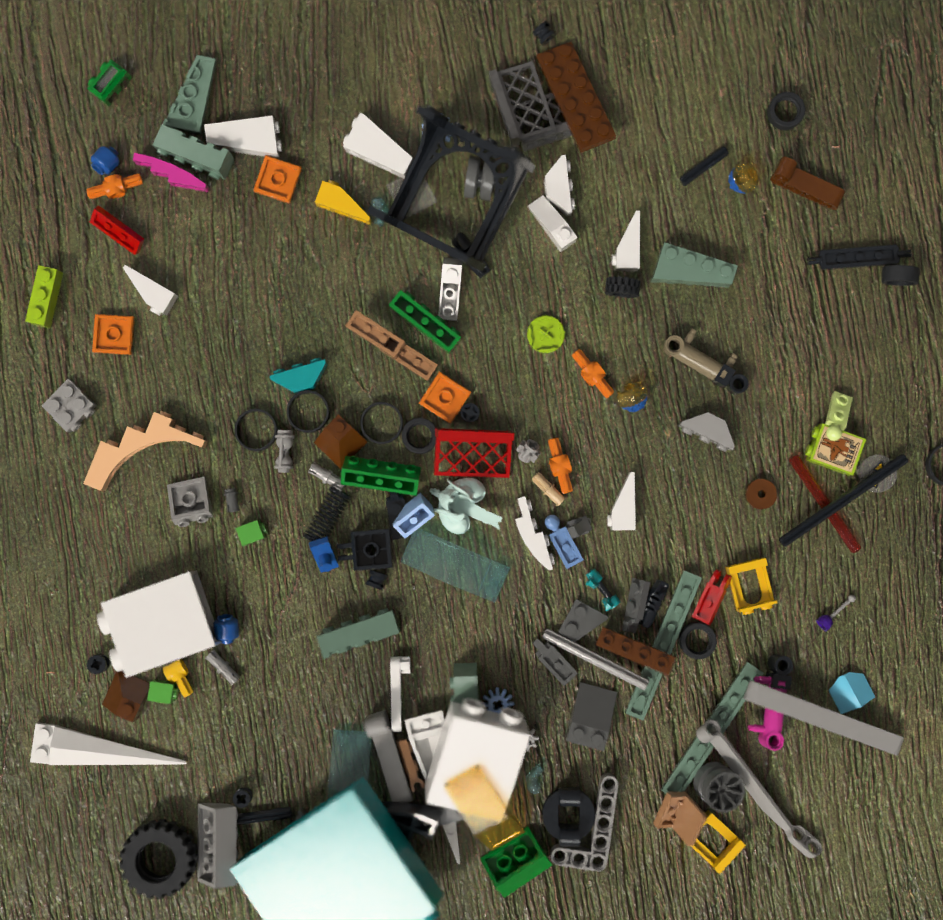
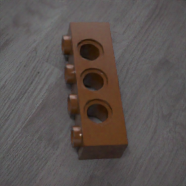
M606 627L602 628L596 646L668 676L671 674L677 659L673 655Z

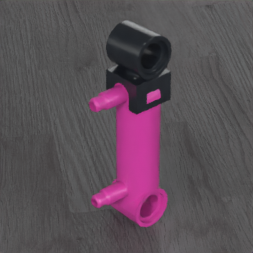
M773 654L767 662L768 668L772 672H766V676H755L754 682L765 684L769 688L787 694V690L791 688L792 676L787 674L792 671L793 662L787 656ZM782 660V666L778 668V663ZM765 707L763 725H748V730L760 732L758 739L763 747L772 751H778L784 744L782 736L784 714ZM773 735V741L769 744V738Z

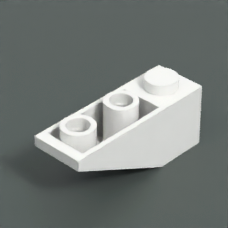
M444 257L438 316L445 320L457 321L463 262L455 258Z

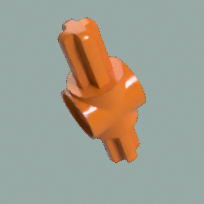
M119 174L110 175L104 178L103 184L88 188L87 195L89 199L105 195L111 199L119 198L126 194L127 189L142 185L143 180L140 174L125 178Z
M581 349L575 351L572 357L582 368L580 374L590 386L595 385L605 398L610 397L614 390L604 379L606 373L596 361L591 362Z
M559 438L549 439L548 444L552 455L549 464L552 475L558 477L563 494L572 492L573 488L568 474L572 472L569 457L566 454L563 455Z

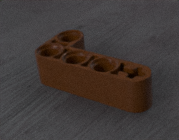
M780 158L770 177L772 183L828 209H838L845 194L842 188L796 168L797 162L791 158Z

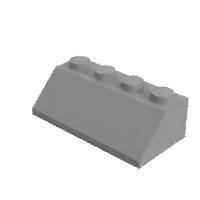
M198 803L197 881L214 889L235 886L236 878L229 869L236 863L238 858V851L236 849V840L238 838V831L236 829V820L238 819L237 807L227 803Z

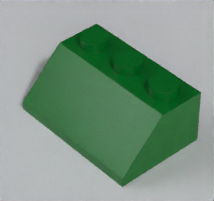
M528 826L480 858L493 885L504 898L552 866L546 852Z

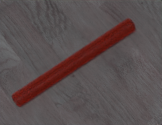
M799 455L791 457L789 459L790 464L822 509L831 503ZM837 512L831 515L828 519L851 553L858 552L861 546Z

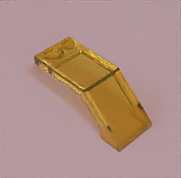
M479 765L444 784V788L474 836L491 851L525 833L515 815L512 816L505 809Z

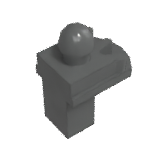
M582 516L568 521L567 530L571 538L589 533L592 530L590 525L591 519Z

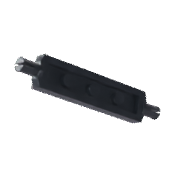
M897 245L821 250L818 257H807V265L819 264L821 270L897 265L900 258H911V250H899Z

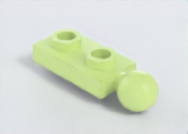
M837 391L833 392L825 423L830 426L826 431L828 439L836 441L841 438L842 431L847 426L853 397Z

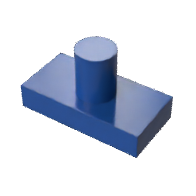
M328 537L309 542L310 550L321 573L339 567Z

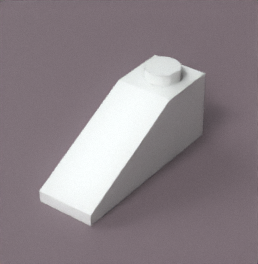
M544 195L528 205V208L560 253L576 242L577 236Z
M640 211L635 212L615 254H612L611 263L612 266H615V271H638L640 268Z
M124 265L123 269L146 304L151 306L150 311L159 316L161 313L167 316L178 296Z
M635 472L628 473L611 508L610 515H607V526H611V530H636Z

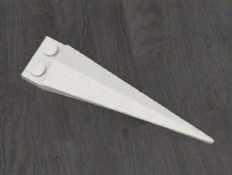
M442 710L404 719L409 741L425 782L445 722ZM456 822L443 825L455 859L460 864Z
M38 722L35 724L30 762L49 765H168L188 763L186 760L124 745L59 725Z

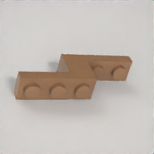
M355 310L345 326L426 381L430 379L438 367V364L406 345L405 341Z

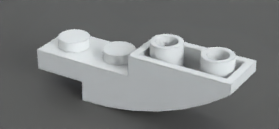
M526 497L518 498L522 517L515 519L520 535L533 556L545 568L552 570V565L555 562L553 554H549L547 546H550L548 536L543 535V532L535 533L534 531L538 528L535 518L531 519L529 511L533 510L530 499L526 500Z

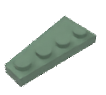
M200 55L196 56L163 125L177 130L201 134L216 67V59Z

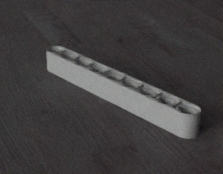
M750 680L743 699L896 756L899 755L904 741L902 736Z

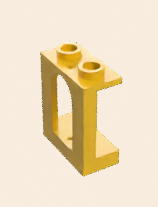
M758 558L725 567L727 574L732 576L730 588L736 611L742 612L743 615L754 613V609L760 607L761 610L773 608L772 604L777 603V600H774L766 569V566H768L766 558ZM752 569L756 570L761 589V599L759 602L749 604L744 600L737 573Z
M707 810L704 825L706 823L711 825L730 844L718 857L698 839H696L695 844L691 847L721 874L746 845L712 812Z

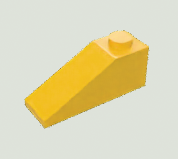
M328 180V182L322 181L315 200L318 207L369 225L371 224V218L339 186V183Z

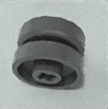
M470 155L464 198L474 199L477 187H479L480 199L491 201L492 190L495 187L492 171L485 161L483 169H480V157ZM490 158V161L495 163L497 159Z

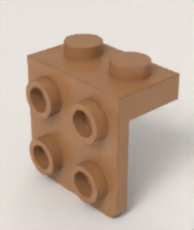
M685 791L667 792L653 824L656 828H673L687 846H693L705 823L706 815Z

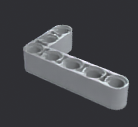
M386 710L367 715L364 720L365 729L368 737H373L392 802L408 803L413 801Z
M604 773L599 779L595 821L592 827L590 847L560 846L555 844L550 850V856L554 864L592 871H602L606 868L618 792V781L613 774ZM606 779L614 780L611 787L604 786ZM604 798H609L611 803L609 806L604 807L601 805V801ZM602 817L608 819V823L604 826L598 824L599 819ZM598 837L605 838V842L602 845H597L595 841ZM561 850L564 852L562 858L554 857L556 851ZM580 853L584 857L581 861H575L573 859L575 854ZM596 856L603 858L600 864L592 862Z

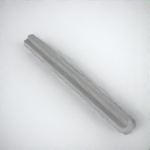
M546 629L543 634V639L642 690H645L649 684L648 679L550 629Z

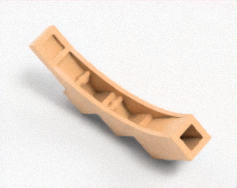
M160 411V414L154 412L146 433H144V428L134 425L133 428L127 426L119 447V443L109 439L107 442L100 441L83 484L100 491H106L111 479L122 464L131 456L149 446L168 441H187L206 448L208 441L203 440L204 436L193 432L192 435L186 433V428L175 425L173 428L176 420L171 419V414Z

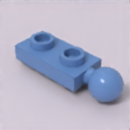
M549 515L545 519V526L552 530L553 533L548 536L564 566L568 569L583 561V558L566 526L560 529L559 518L556 515Z

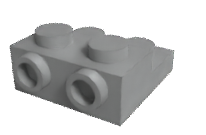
M67 379L42 405L53 419L69 433L77 431L82 425L81 422L93 415L95 412L94 408L97 406L71 379Z
M205 477L167 485L171 520L175 525L186 527L192 521L204 523L209 520L208 518L213 517L211 499L208 495Z

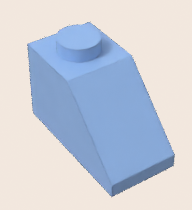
M419 493L405 504L392 525L404 538H407L435 516L433 506Z

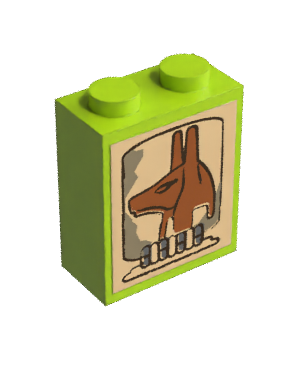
M822 423L818 424L817 427L815 426L811 437H813L812 443L807 446L805 455H807L806 461L848 476L854 475L866 439L842 431L841 438L832 441L826 435V431L830 427L829 425Z

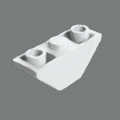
M562 155L544 178L546 199L565 215L570 216L572 210L575 209L574 198L570 197V191H573L572 179H568V172H571L570 161H566V155Z

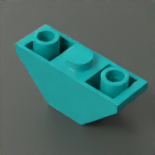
M316 358L310 360L311 364L303 366V363L291 366L292 369L287 371L284 369L276 370L273 372L274 375L269 377L273 382L296 394L301 391L315 389L325 371L327 361Z

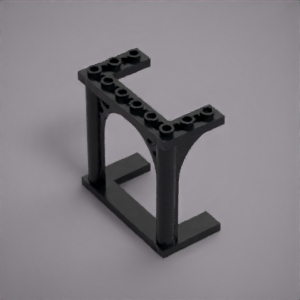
M418 105L415 112L422 118L423 132L418 151L388 213L369 206L366 213L405 231L469 266L483 271L486 264L482 262L527 172L532 173L535 165L531 163L532 159L522 153L521 150L513 146L510 148L507 146L500 148L497 146L498 142L491 138H488L486 141L481 138L482 135L474 130L468 132L464 130L465 126L458 122H455L454 125L449 123V118L443 116L435 108L426 105L425 108ZM448 135H451L454 140L452 148H447L445 145V138ZM459 140L462 143L465 142L463 147L458 146ZM439 144H440V147H441L443 150H442V152L437 153V150L439 149L438 146H439ZM477 148H480L479 153H476ZM454 152H468L479 156L491 169L495 181L493 202L467 254L403 222L429 169L440 158ZM492 156L494 159H498L495 163L490 161ZM500 164H509L506 172L497 173L496 169ZM507 177V179L504 180L503 185H501L499 182L500 178Z

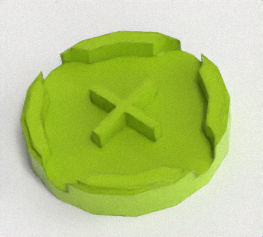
M543 315L537 317L531 322L527 330V339L530 346L539 353L548 354L555 352L561 347L565 338V330L562 323L553 316Z

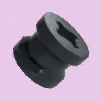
M548 21L541 23L532 33L539 38V43L542 46L550 42L557 34L555 30H551Z
M467 403L462 407L461 418L465 422L473 423L479 418L480 411L477 405Z
M370 569V577L365 584L383 590V583L388 575Z
M104 654L91 656L87 661L89 672L92 674L105 672L110 664L108 657Z

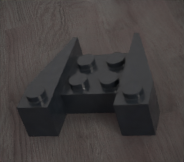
M381 801L410 844L414 832L432 839L440 822L442 811L425 804Z

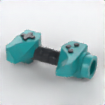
M595 568L586 574L588 579L586 585L593 589L598 588L605 598L602 599V603L605 606V611L613 609L621 602L616 595L610 593L602 582L603 577Z

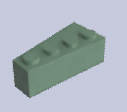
M163 124L153 142V146L157 150L156 153L164 157L172 156L174 161L182 165L188 163L192 165V169L198 172L204 170L209 173L210 177L219 180V178L226 180L235 160L229 150L225 148L220 150L216 145L207 142V145H204L203 141L194 136L186 138L185 133Z
M664 242L650 282L729 287L733 283L738 266Z
M388 608L377 611L378 615L370 617V614L359 617L360 621L352 623L351 620L340 623L341 627L334 629L333 626L322 629L323 633L317 636L323 659L330 657L331 654H340L350 650L352 647H360L371 641H378L400 633L394 611H389Z
M454 663L453 677H450V689H454V695H450L451 701L462 704L466 698L478 700L477 663Z

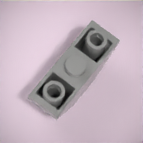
M710 413L682 421L678 425L682 428V432L691 436L696 434L700 436L699 440L707 444L710 442L717 444L716 448L724 452L733 450L735 447L726 421Z

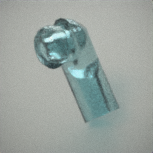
M382 198L372 199L371 205L374 208L388 213V208ZM376 218L374 223L383 226L384 221Z
M538 764L526 776L527 789L533 794H538L541 789L537 778L544 769Z

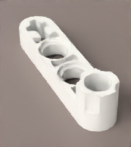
M410 656L390 657L392 732H402L401 674H410Z

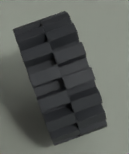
M607 277L605 294L620 298H638L641 281L629 277Z

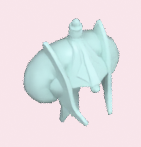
M462 478L453 482L447 479L450 485L445 490L440 491L436 488L429 490L432 495L439 499L438 508L433 510L439 513L443 526L449 532L464 534L470 527L469 516L500 529L498 522L502 521V517L475 505L485 496V487L479 480Z

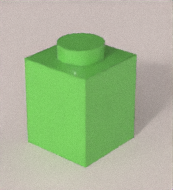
M260 520L236 528L242 546L267 538L265 535L268 533L265 523H261Z
M156 679L150 681L147 701L166 704L173 703L175 699L177 700L179 694L176 682L170 683L169 681Z

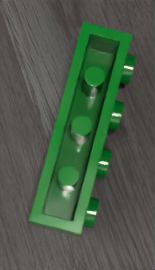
M400 290L390 302V309L450 355L461 341L459 336L461 333L454 327H447L444 324L445 320L440 316H433L426 305L423 303L419 305L414 301L415 297L408 291L404 293Z
M345 456L340 484L417 496L421 467L359 458L357 456Z

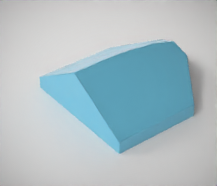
M847 672L838 677L833 686L828 690L840 714L860 708L875 698L863 673Z

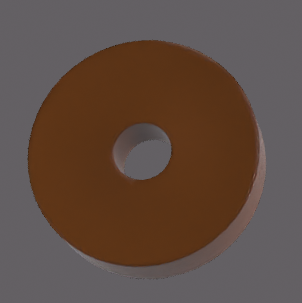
M756 479L746 487L745 498L751 507L767 509L775 503L777 490L769 480ZM760 490L764 492L762 498L758 496Z

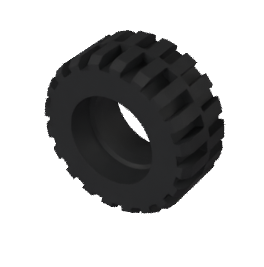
M166 819L152 820L138 827L124 842V848L120 851L119 856L122 859L119 863V868L124 870L121 876L123 880L127 879L129 881L127 886L130 889L132 887L137 889L135 893L139 896L144 893L148 899H152L154 896L157 899H163L166 895L170 897L177 891H180L192 877L197 867L198 854H196V850L198 848L197 844L192 842L194 837L191 833L187 834L185 832L187 828L183 825L178 827L176 826L177 822L173 820L170 823ZM161 842L172 849L176 858V866L170 874L156 875L146 868L142 852L147 844Z

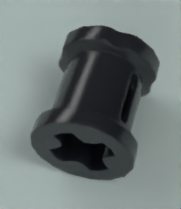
M248 787L239 788L233 795V803L239 808L246 807L252 800V791ZM243 794H245V795H246V798L243 799V800H240V799H239L240 796H242Z

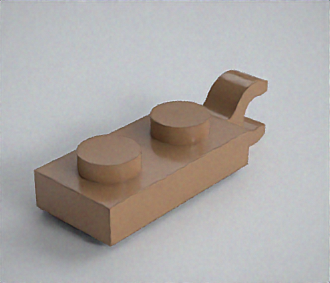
M404 738L395 740L406 777L409 780L410 790L412 792L415 791L414 784L416 782H419L422 789L425 788L424 781L417 778L416 771H419L416 760H412L411 753L413 749L411 743L407 742Z

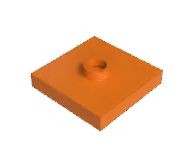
M265 155L253 191L290 204L302 167Z
M95 314L92 352L132 355L135 317Z
M439 371L419 404L451 424L472 392Z

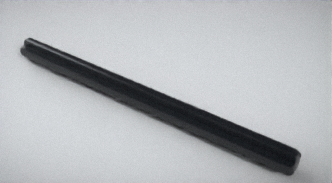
M904 454L897 456L780 537L781 545L787 547L909 462L908 458Z

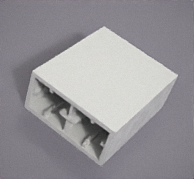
M197 570L101 603L103 611L97 613L100 630L104 635L111 633L116 647L109 651L112 665L117 672L124 670L126 677L222 643L216 640L214 636V619Z
M466 698L462 704L451 701L424 785L426 802L502 821L530 738L526 720L523 719L522 713L511 708H502L500 713L485 710V704L475 699Z

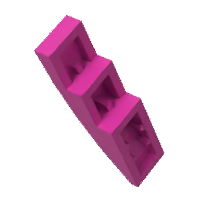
M134 153L133 161L137 165L151 167L150 171L156 176L168 177V182L171 186L209 192V187L189 172L163 160Z

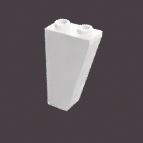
M360 113L358 118L356 117L353 120L352 130L350 134L345 136L343 141V147L346 152L405 179L413 158L363 113Z
M273 116L204 124L206 142L216 145L220 150L225 148L232 152L280 158L279 152H282L281 140H277V133H280L278 121L275 122Z

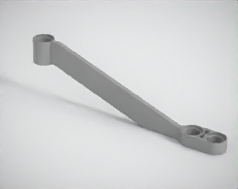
M708 720L696 731L697 738L703 743L710 742L731 770L742 779L746 790L759 807L785 831L790 843L808 858H815L822 852L821 843L802 826L791 825L727 738L720 733V725L715 720ZM794 830H796V831H798V832L800 833V836H801V839H800V840H798V839H796V838L794 837V835H793V831H794ZM809 844H812L815 847V853H812L809 850Z

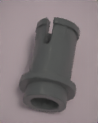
M236 488L227 489L225 494H223L226 496L228 513L240 511L237 498L239 492L236 491Z

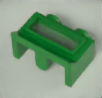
M111 59L109 62L106 61L101 65V72L97 77L93 76L89 80V87L87 88L91 94L108 107L111 105L108 101L110 96L114 92L117 94L121 92L120 84L125 78L132 79L128 71Z

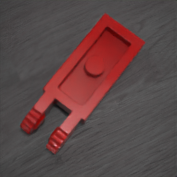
M715 570L710 581L707 582L692 614L693 618L710 626L732 579V576L727 574L723 578L720 587L715 586L721 576L720 570Z

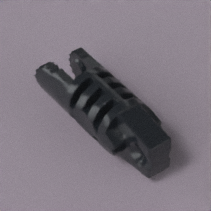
M463 232L458 233L451 242L455 249L465 254L468 253L472 245ZM485 260L482 262L486 264L483 271L469 266L479 278L484 277L491 271Z
M660 579L656 580L648 592L649 596L647 597L643 620H640L638 624H643L648 629L651 627L658 614L656 612L660 610V606L663 604L661 602L665 599L669 587L668 583Z

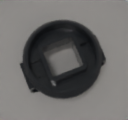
M560 787L547 797L543 805L542 816L546 829L553 837L559 839L560 846H580V839L585 837L594 825L595 809L590 798L579 787ZM558 805L579 807V823L558 824Z

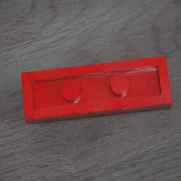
M99 205L94 208L90 223L132 254H138L144 238Z

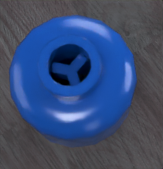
M105 146L99 147L91 156V167L101 175L111 174L120 163L118 152L111 146L109 148Z
M231 614L220 615L213 622L214 636L216 640L222 641V644H231L234 642V639L238 638V620Z

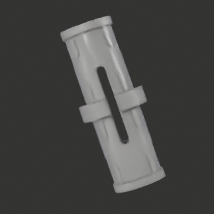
M316 462L311 465L308 473L321 479L322 483L329 484L339 491H342L346 486L340 484L341 478L334 474L331 469L327 470Z
M215 650L205 657L217 669L216 672L218 674L221 673L231 685L241 677L229 666L230 663L228 661L225 662Z

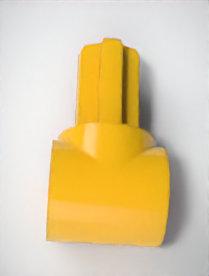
M181 658L163 667L166 678L170 683L176 682L183 697L193 693V689L186 678V675L189 673L187 666Z

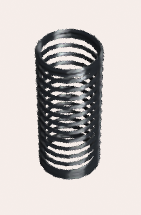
M330 486L329 491L337 496L329 492L326 493L335 500L327 496L324 497L335 505L325 500L322 501L335 510L320 504L330 512L320 507L318 509L330 517L316 511L317 514L328 521L314 515V517L327 525L314 519L311 520L323 528L311 522L309 523L323 533L307 526V528L323 538L330 537L328 533H332L333 526H336L334 523L338 522L336 518H341L338 514H343L340 510L344 511L343 507H347L345 503H349L348 500L352 498L333 486ZM305 530L307 533L302 535L311 542L321 539V537Z

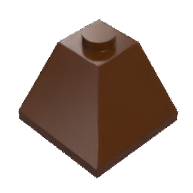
M339 414L325 427L314 442L340 469H342L345 456H355L367 443Z
M116 671L102 705L114 715L134 722L138 720L147 700L150 682L134 675L126 677L124 671Z

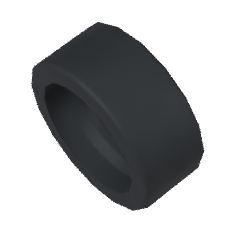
M785 91L779 93L772 99L767 108L769 122L779 130L787 131L795 128L805 115L804 101L793 92ZM780 101H790L796 106L797 115L795 119L784 122L776 116L775 107Z
M909 265L884 266L882 268L881 282L894 286L917 285L919 283L920 268Z
M422 417L408 421L402 431V441L405 447L416 454H426L435 447L436 442L435 425L430 420ZM416 425H424L431 432V440L424 447H416L409 440V432Z
M692 622L686 625L679 635V646L690 658L705 659L714 652L717 645L716 634L712 628L704 623ZM695 629L703 630L709 637L707 648L701 652L692 651L687 645V636Z

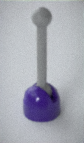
M849 595L848 600L830 616H820L816 620L819 627L827 632L833 625L832 618L850 602H854L856 600L855 595Z

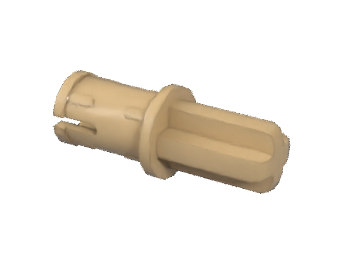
M538 472L533 476L532 481L543 491V495L546 494L556 506H559L566 497L554 487L555 484H551L541 473Z

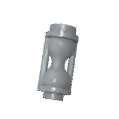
M277 430L275 438H277L276 444L279 447V456L276 458L274 469H278V473H289L290 469L294 468L292 466V458L289 456V449L293 445L295 436L291 430Z

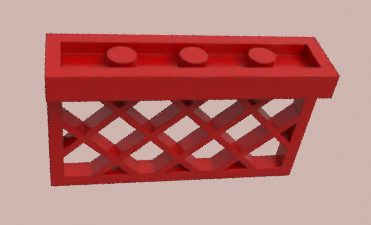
M435 428L434 475L510 478L512 441H514L513 432ZM440 441H448L453 447L444 454L440 450ZM462 442H467L471 448L463 455L457 447ZM481 443H486L490 449L481 455L476 447ZM500 443L507 444L506 452L500 456L495 448ZM455 449L461 457L453 464L447 456ZM474 450L480 458L471 464L466 456ZM491 451L499 457L492 465L485 459ZM446 459L451 464V467L446 471H439V463ZM464 459L470 467L465 472H460L456 466ZM483 460L489 467L484 472H478L475 466ZM502 461L505 464V473H497L493 467Z

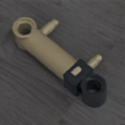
M691 329L684 340L677 335H672L664 342L663 350L665 354L673 356L711 379V382L719 387H726L731 394L738 395L747 390L749 386L748 379L742 374L733 375L736 370L732 367L738 356L733 353L725 364H721L694 348L690 344L695 337V329ZM669 342H676L678 349L676 351L671 350ZM734 380L741 382V389H736L733 386Z

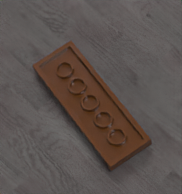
M570 41L536 55V60L580 153L615 140L616 134L572 42Z

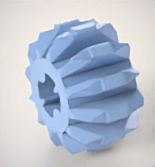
M496 687V694H493L490 689L488 690L490 697L487 695L483 696V699L488 701L482 702L488 707L485 710L500 713L502 708L514 706V702L508 701L512 698V695L509 694L505 697L506 689L500 694L499 687ZM498 700H501V705L503 706H498L497 709L494 708L495 705L493 704V702H498Z

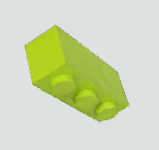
M38 265L26 322L32 325L51 328L63 277L61 271Z

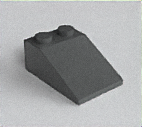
M580 682L565 735L566 741L604 751L617 692Z

